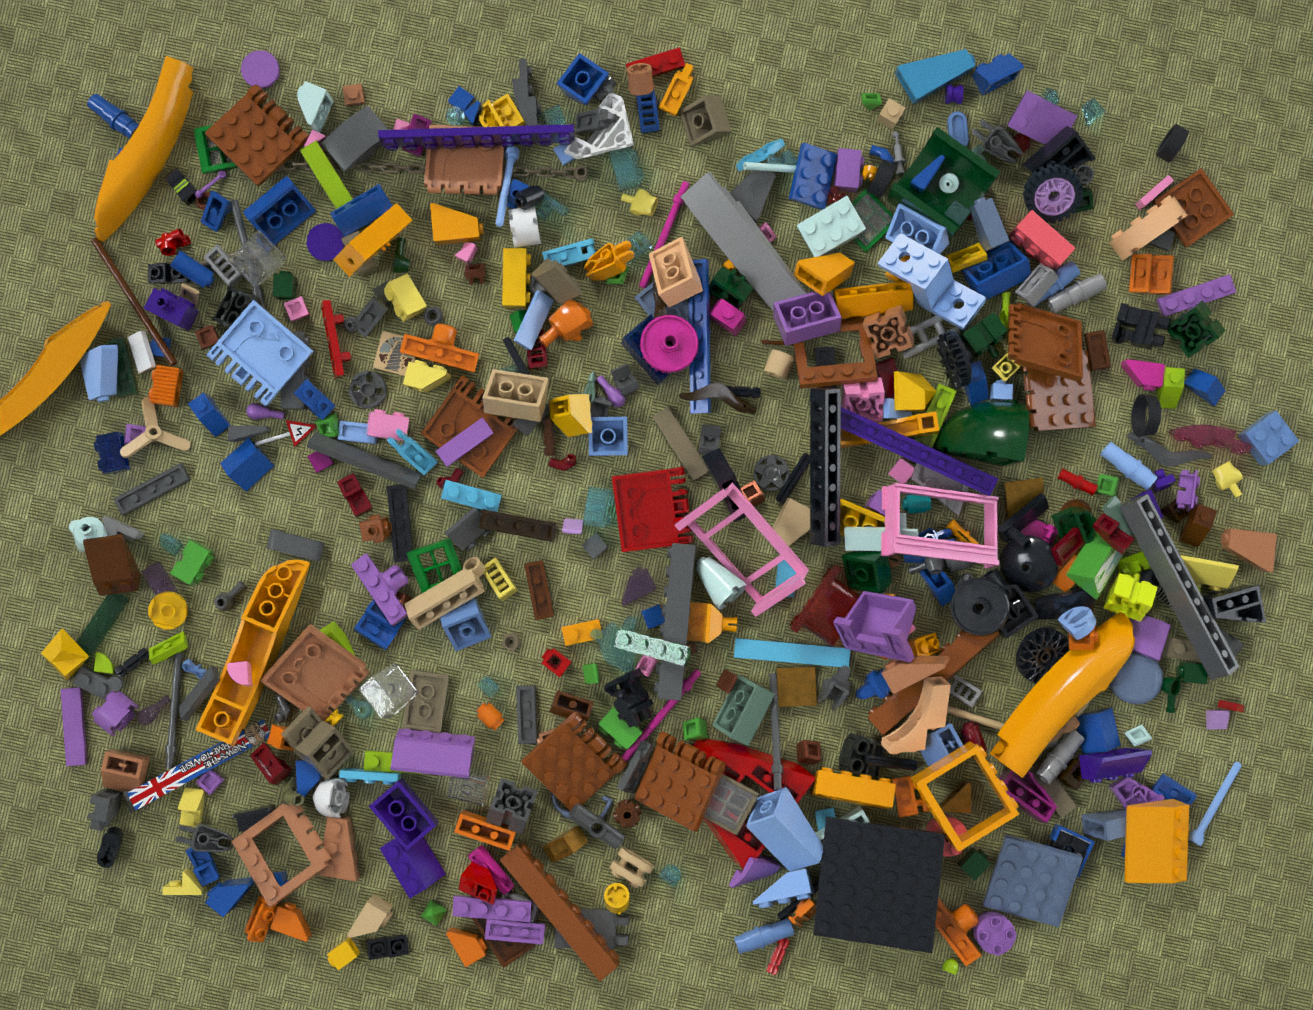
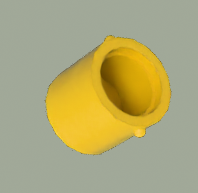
M621 883L609 885L604 892L606 908L610 912L619 915L628 908L630 899L627 887Z

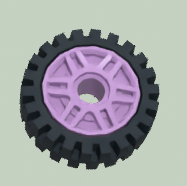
M1048 164L1045 169L1042 166L1039 168V172L1035 170L1032 173L1033 177H1028V183H1025V190H1023L1024 202L1028 211L1033 210L1046 223L1048 220L1050 223H1055V220L1063 221V217L1069 218V213L1074 214L1076 212L1075 208H1079L1081 205L1080 201L1083 199V188L1077 175L1072 169H1068L1065 165L1060 166L1059 164H1054V166ZM1057 191L1056 194L1049 196L1050 193Z

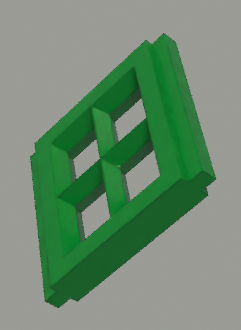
M449 538L406 553L422 593L444 581L439 567L449 564L453 575L463 570L454 545ZM443 548L448 561L437 564L433 551ZM429 552L434 565L424 569L419 556ZM436 569L440 582L430 585L425 572Z

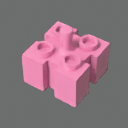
M877 378L876 382L842 385L843 408L871 421L883 422L882 404H884L885 391L882 378Z

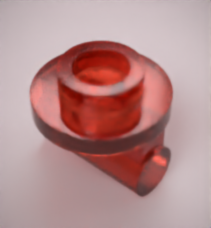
M1018 133L1013 137L1023 153L1030 148L1031 141L1028 136Z
M832 186L828 193V196L831 197L828 204L839 201L846 196L845 193L839 194L838 187Z

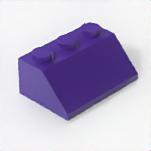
M1127 747L1108 752L1079 755L1082 779H1088L1090 783H1100L1104 778L1106 780H1117L1118 776L1122 775L1123 777H1134V773L1143 772L1152 755V750Z
M403 778L369 806L406 851L439 823L437 818Z
M424 837L407 851L396 838H393L379 848L409 899L446 875Z

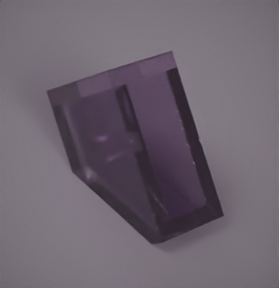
M639 567L631 571L633 575L629 577L621 602L623 606L657 589L647 568Z

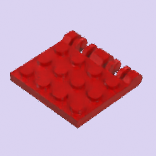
M684 466L612 476L622 552L672 546V543H694L693 534L678 536V534L692 532L689 526L680 531L674 526L676 522L687 516L675 517V514L690 511L688 498L673 499V496L688 494L687 489L674 491L671 489V484L686 482L685 477L670 479L673 476L685 475Z

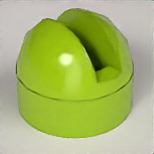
M951 958L947 959L942 966L943 970L954 975L957 974L959 968L957 961Z

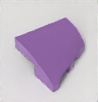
M761 855L758 858L749 857L743 871L736 870L729 886L735 888L771 876L778 871L781 865L772 857Z

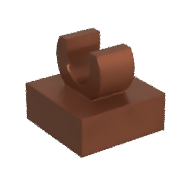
M485 264L465 265V278L469 279V284L473 285L474 278H479L480 284H483Z

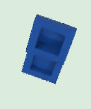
M191 847L186 849L185 852L194 866L193 872L202 887L220 878L210 852L194 851Z

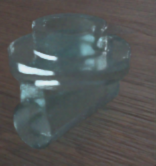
M1048 87L1041 95L1042 98L1056 105L1059 101L1058 92Z
M669 864L661 870L658 876L675 887L681 879V872L676 866Z

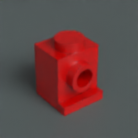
M552 648V650L547 649L541 657L544 659L541 664L558 677H561L572 662V660L555 648ZM554 657H557L559 659L558 664H554L552 662V659Z

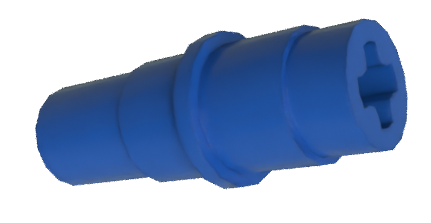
M94 94L89 98L87 107L102 117L111 129L117 130L129 139L132 137L139 125L128 116L125 110H120L99 94Z

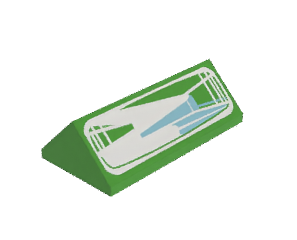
M1096 532L1094 540L1091 543L1084 544L1067 571L1066 576L1094 599H1098L1124 554L1122 555L1112 548Z

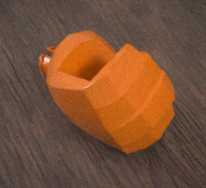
M573 299L566 301L550 316L548 322L551 325V329L539 337V340L545 347H548L558 337L566 342L570 340L580 341L583 338L580 332L584 329L589 330L593 326L591 312L580 302H576Z

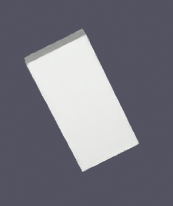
M139 331L129 336L128 341L138 373H145L155 368L156 364L146 331Z

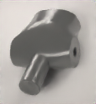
M608 76L593 96L598 101H601L608 93L613 92L617 83L612 77Z

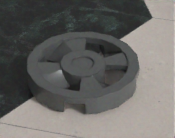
M363 371L356 374L352 378L348 389L354 404L364 409L378 407L387 396L385 380L379 374L371 371ZM366 375L374 376L371 383L367 382ZM354 385L360 386V390L353 391ZM377 388H382V389H383V395H382V396L379 395V394H376V389H377ZM365 397L368 398L369 405L363 404Z

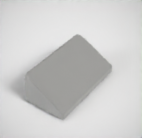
M1040 263L1015 293L1030 305L1035 306L1055 283L1058 276L1053 269Z

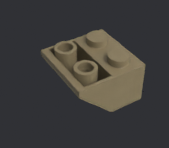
M547 258L531 273L559 304H563L582 293L579 288L580 283L574 277H571L567 273L568 270L556 260L551 261Z

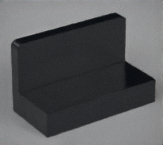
M275 804L238 811L232 814V819H237L239 832L245 831L274 811L276 807Z

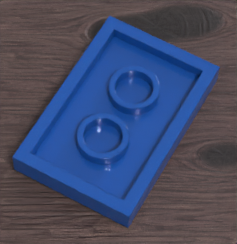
M802 143L789 199L819 210L825 209L837 154L808 143Z

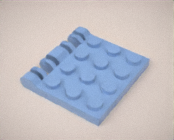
M253 300L206 356L212 361L216 360L215 364L218 366L222 365L230 356L233 360L227 365L225 372L229 374L239 364L240 366L233 372L231 377L243 386L252 375L253 378L245 387L247 391L252 390L258 381L263 384L254 397L258 400L267 391L260 400L267 407L314 351Z

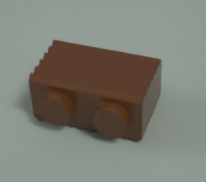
M558 690L553 698L549 712L565 718L577 712L582 717V720L587 722L594 703L593 701H586L582 697L571 696L567 692L564 693Z

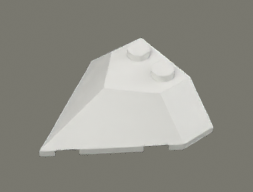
M608 93L598 107L617 114L616 122L607 123L606 128L595 131L587 142L575 137V140L571 141V144L564 150V153L575 159H582L634 146L623 98L614 93Z

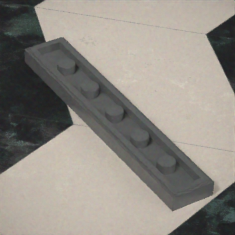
M316 432L307 444L309 449L412 489L416 488L422 476L421 473Z

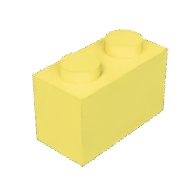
M408 273L389 281L384 288L386 298L392 302L396 315L403 322L422 314L427 307Z

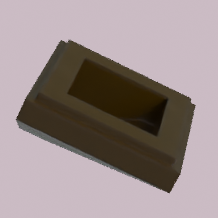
M1176 499L1160 509L1163 515L1176 523H1179L1189 514L1186 508H1177Z

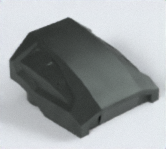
M232 286L227 287L228 290L215 316L212 317V320L229 328L253 300L262 306L261 300Z
M850 733L844 740L840 752L839 770L852 772L853 775L859 777L860 774L872 776L871 780L879 781L882 767L865 764V755L885 756L887 750L881 745L880 741Z

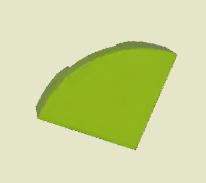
M96 652L94 671L115 673V666L109 657L104 653Z

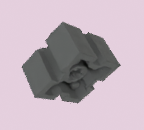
M501 778L496 795L489 808L486 822L501 826L504 823L509 825V830L523 834L538 791L523 786V789L516 788L515 782Z

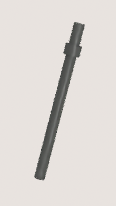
M232 200L230 203L253 291H251L252 296L261 300L262 306L266 310L263 297H265L264 292L259 285L238 200Z
M176 653L174 658L168 744L165 745V753H167L166 769L174 768V756L177 753V745L175 744L183 653Z
M771 673L769 674L770 691L775 694L771 703L773 749L771 772L774 774V789L781 790L783 765H781L778 685L777 674Z

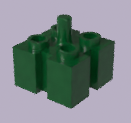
M1203 300L1191 307L1186 313L1172 320L1167 330L1174 340L1179 338L1182 342L1179 347L1188 358L1199 352L1205 345L1208 346L1220 338L1226 331L1217 318L1212 321L1209 317L1212 312Z
M993 312L963 333L960 338L965 347L970 350L971 355L978 357L988 350L993 359H995L1000 354L994 345L1005 338L1003 334L1008 330L996 313Z

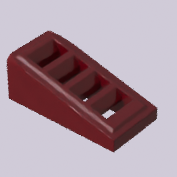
M540 330L538 336L541 337L544 334V330ZM538 339L534 344L541 343V341ZM542 343L540 347H533L532 350H527L529 370L548 368L546 347ZM542 350V354H531L532 351ZM543 358V361L532 362V359Z

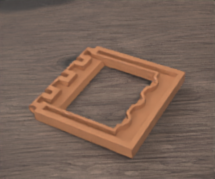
M282 804L232 841L269 907L275 906L329 866L327 862L332 859L326 847L319 849L323 842L316 830L309 833L314 827L306 814L299 816L304 812L301 805ZM282 818H285L312 865L283 886H280L274 878L273 872L267 866L262 853L259 852L255 845L254 839Z

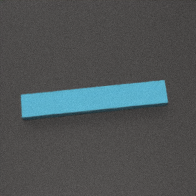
M735 638L734 658L842 667L844 665L849 667L850 650L841 647Z

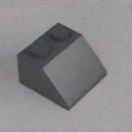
M473 507L451 526L445 534L462 551L466 549L470 551L477 545L475 541L480 537L485 538L491 533V530L479 528L481 512Z

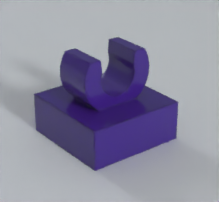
M1163 469L1155 471L1157 479L1151 488L1154 493L1171 487L1176 480L1173 474L1166 476Z

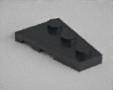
M1078 587L1071 589V592L1056 593L1035 599L1034 610L1039 617L1035 620L1059 619L1066 611L1080 606L1088 607L1093 613L1095 599L1085 590L1078 589Z

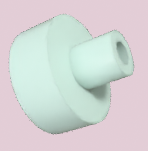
M953 173L943 175L939 181L940 189L945 193L954 192L959 187V178Z

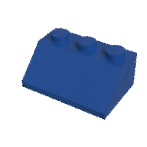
M286 176L245 209L243 213L273 247L316 212V209L289 177Z
M1011 241L986 252L988 260L961 270L970 289L986 297V300L1025 281L1031 274L1029 259Z

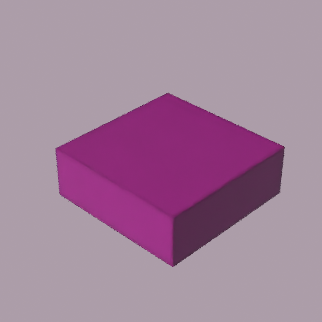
M317 451L307 456L316 473L334 464L330 456Z

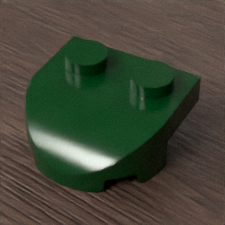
M1073 506L1051 515L1060 540L1073 527L1079 528L1085 544L1091 543L1094 540L1096 531L1092 526L1097 519L1087 509Z

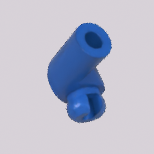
M875 145L871 146L869 154L878 156L882 160L884 159L891 163L894 162V158L886 148Z

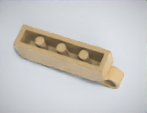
M478 557L469 558L463 564V570L404 604L409 620L418 630L485 592L479 578L484 573L485 566Z

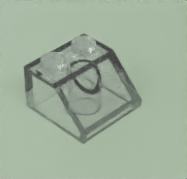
M396 663L373 675L359 688L381 719L392 718L418 694V691Z

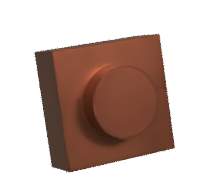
M213 324L194 331L202 350L214 346L220 339Z

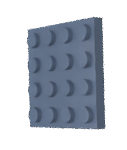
M1005 834L983 900V906L1059 927L1083 859L1082 855Z

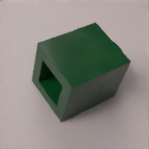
M279 271V274H273V297L277 300L296 299L297 277L291 274L290 271Z
M1179 662V666L1176 668V677L1181 682L1207 684L1208 673L1203 664Z
M972 847L957 864L975 881L991 863L986 860L989 857L981 849L977 851Z

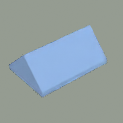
M902 203L898 204L885 238L894 242L901 233L941 254L949 245L947 228Z

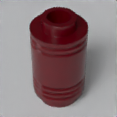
M973 721L963 724L960 732L964 743L966 744L970 741L975 745L978 744L986 752L988 749L978 723L974 724Z

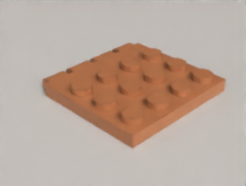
M429 125V129H434V128L483 127V126ZM500 144L494 145L492 148L475 145L474 148L456 146L454 149H446L444 146L432 150L427 149L424 186L427 188V192L442 193V188H445V194H461V189H464V194L480 195L481 189L483 190V195H497L498 190L502 189L505 147Z
M310 624L262 677L261 682L302 711L308 706L313 708L318 716L325 721L332 715L334 709H337L344 702L346 696H349L359 685L358 682L361 683L370 672L366 668V663Z

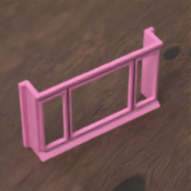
M733 483L725 490H720L674 525L679 531L688 525L721 564L747 584L745 591L756 602L751 610L755 617L806 583L804 578L809 569ZM729 496L739 509L705 533L696 523L695 519ZM743 513L780 554L747 578L743 576L710 538ZM785 560L796 574L764 596H761L750 583Z

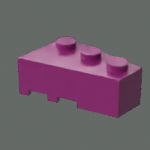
M1006 766L999 780H1002L1007 786V795L1013 797L1019 808L1036 821L1047 823L1057 808L1056 804L1045 789L1039 785L1031 771H1028L1022 778Z

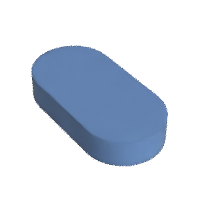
M953 112L947 119L948 135L966 147L969 143L967 118L962 112Z

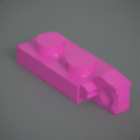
M480 845L468 855L472 862L489 869L496 887L503 895L514 887L510 878H508L483 845Z

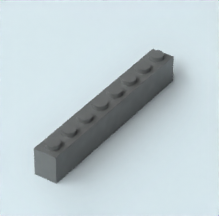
M672 543V547H668L667 558H671L670 566H666L665 577L669 578V583L664 587V597H667V604H663L662 616H665V624H661L660 635L663 636V643H659L658 655L662 656L661 663L657 662L656 674H660L659 682H655L654 693L658 694L659 699L679 701L682 699L696 545Z

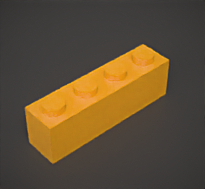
M905 281L833 289L834 302L841 315V319L856 316L867 317L878 312L881 315H885L887 309L902 305L904 312L913 310V291L911 285Z

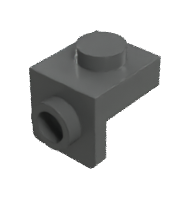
M628 364L611 370L615 386L622 395L631 394L640 388Z
M596 396L590 408L591 417H607L612 402L607 401L608 398Z
M702 425L699 454H707L719 448L720 426Z

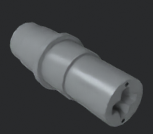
M1100 273L1082 281L1078 280L1074 285L1064 289V291L1047 298L1048 306L1052 313H1057L1071 305L1074 306L1082 301L1086 302L1088 298L1107 289L1106 281Z
M1075 730L1067 733L1052 752L1047 753V758L1035 773L1036 776L1045 784L1050 785L1062 770H1066L1067 764L1072 759L1074 753L1085 741L1083 736Z

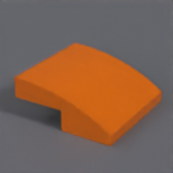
M1132 254L1129 292L1171 295L1174 256Z

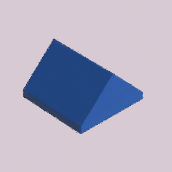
M247 438L220 463L227 476L245 491H248L275 466L250 438Z
M1112 707L1083 713L1077 717L1080 723L1077 727V732L1085 739L1081 745L1083 754L1108 752L1121 746Z

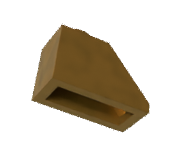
M577 825L542 846L550 861L554 863L575 853L589 841Z

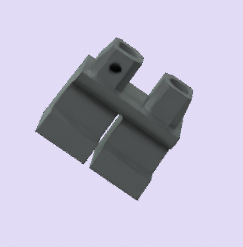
M102 789L91 795L90 803L95 804L94 812L87 816V818L91 819L90 829L102 831L104 827L110 826L112 818L118 815L123 792Z

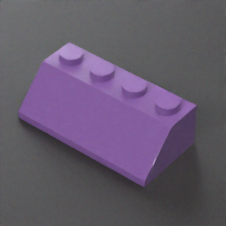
M398 729L394 742L391 770L469 778L474 759L475 737L465 734L455 735Z

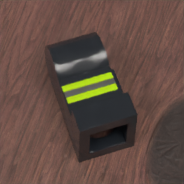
M177 167L164 176L185 204L189 206L196 200L195 192L197 189Z

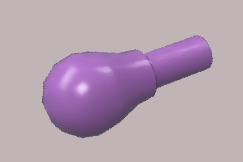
M602 375L599 376L596 380L605 390L608 401L612 402V406L621 407L624 405L625 395H622L618 389L610 385Z
M252 403L246 409L247 416L253 420L269 417L284 419L285 412L270 410V408L258 403Z

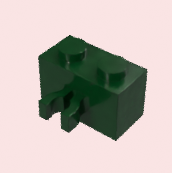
M722 266L709 284V293L719 300L724 299L739 310L754 287L744 281L746 276L742 275L740 278L735 275L736 269H733L731 272Z

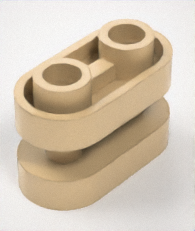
M621 847L618 852L621 860L620 862L613 860L610 865L611 873L618 878H626L629 880L628 883L635 888L643 887L647 881L643 874L645 872L651 874L655 866L633 851ZM629 862L638 867L637 871L626 866Z

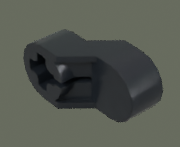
M110 827L102 838L97 854V863L103 868L113 866L118 857L123 841V832L120 828Z

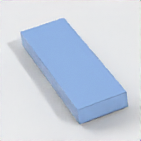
M538 290L535 292L514 338V342L527 350H532L554 301L542 291Z

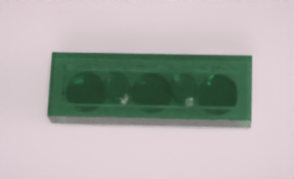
M120 337L105 341V345H117L118 347L117 397L121 398L137 394L138 389L125 338Z

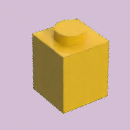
M348 937L330 950L327 954L328 961L332 967L340 970L360 954V950L352 939Z

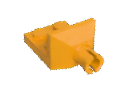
M691 602L687 641L710 643L721 634V631L736 632L737 626L728 625V623L737 624V617L722 616L711 603Z

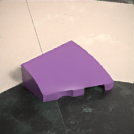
M1123 777L1109 785V788L1124 809L1127 808V805L1165 799L1163 795L1155 793L1130 777Z

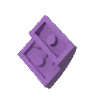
M1146 615L1141 622L1129 618L1134 626L1133 636L1135 637L1132 652L1160 661L1171 625Z

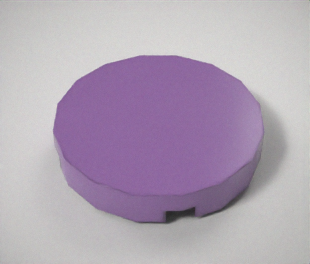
M257 50L244 58L241 73L244 80L251 87L258 84L262 89L270 88L278 80L280 67L272 54Z

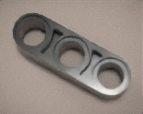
M271 529L266 548L320 561L325 543Z

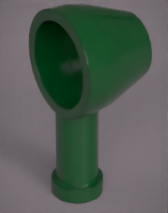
M397 237L392 273L408 272L410 260L403 256L406 239Z
M1163 677L1161 690L1168 695L1165 710L1168 713L1176 712L1175 698L1181 689V680L1179 678Z

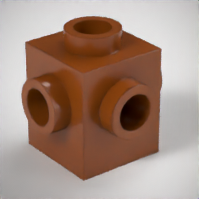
M380 514L371 515L369 519L359 523L363 542L373 540L374 543L384 542L385 538L391 535L392 525L388 521V516L381 517Z

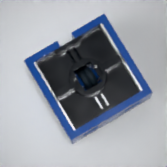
M1055 823L1049 837L1052 841L1050 845L1046 844V846L1082 855L1083 859L1077 877H1080L1095 841Z

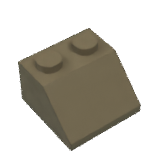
M705 95L679 111L690 147L719 139L731 132L721 95Z

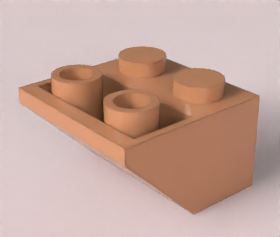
M116 749L105 751L101 768L103 787L118 791H132L145 784L151 757Z

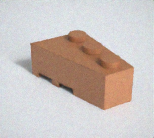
M351 816L327 817L323 847H326L332 859L327 862L329 866L318 875L357 881L361 876L358 869V857L355 850Z

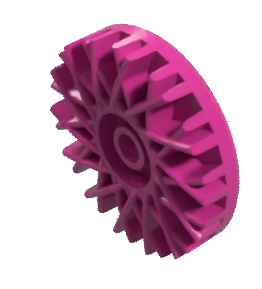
M663 315L653 319L645 327L641 336L640 351L643 354V359L651 365V368H655V371L659 370L662 373L667 372V374L677 373L687 368L694 360L698 351V337L692 325L685 319L675 315ZM667 341L672 342L673 346H672V347H668V346L666 345V342H667Z

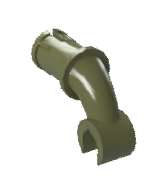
M288 775L282 782L284 788L281 801L285 805L300 806L304 801L303 795L294 793V790L297 789V781L294 777L291 778Z

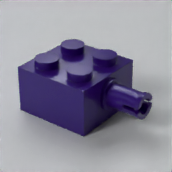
M154 288L143 308L187 331H190L199 313L194 308L195 304L180 296L178 297L164 288H161L160 291Z

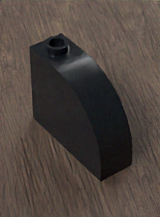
M720 448L702 456L718 492L722 489L725 490L733 483L742 493L737 478ZM729 496L722 500L729 515L739 509ZM743 513L735 520H733V522L735 523L747 516Z

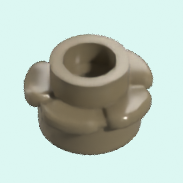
M507 633L503 636L502 646L507 651L513 652L516 648L520 647L521 641L516 633Z

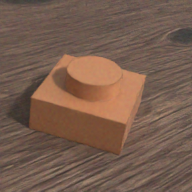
M361 83L342 86L346 107L365 104Z

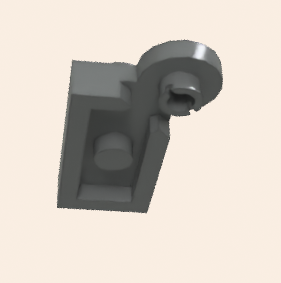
M373 296L356 318L350 316L345 319L344 327L349 332L358 330L366 338L389 307Z
M84 665L80 667L73 684L104 700L110 692L119 691L124 685L121 677L113 676L108 679V677Z

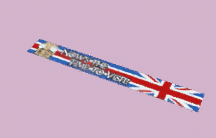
M262 719L242 730L235 746L220 742L133 789L127 795L135 810L268 739L270 731Z

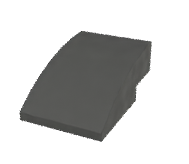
M366 106L338 126L321 143V146L344 172H347L375 155L376 150L383 146L378 138V130L389 129L370 107Z

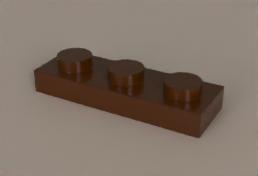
M543 560L525 563L524 567L535 620L554 617Z

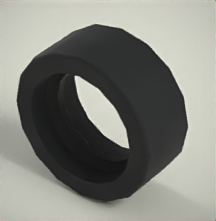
M1178 124L1173 125L1161 142L1156 156L1170 163L1185 143L1189 131Z
M883 159L867 192L881 198L897 165Z

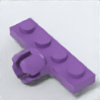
M367 553L351 564L392 626H395L408 616L407 611L396 595L398 590L408 584V578L404 576V571L400 567L393 565L381 573Z

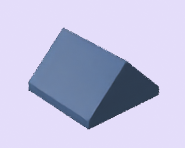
M591 417L592 433H589V456L628 455L627 417Z

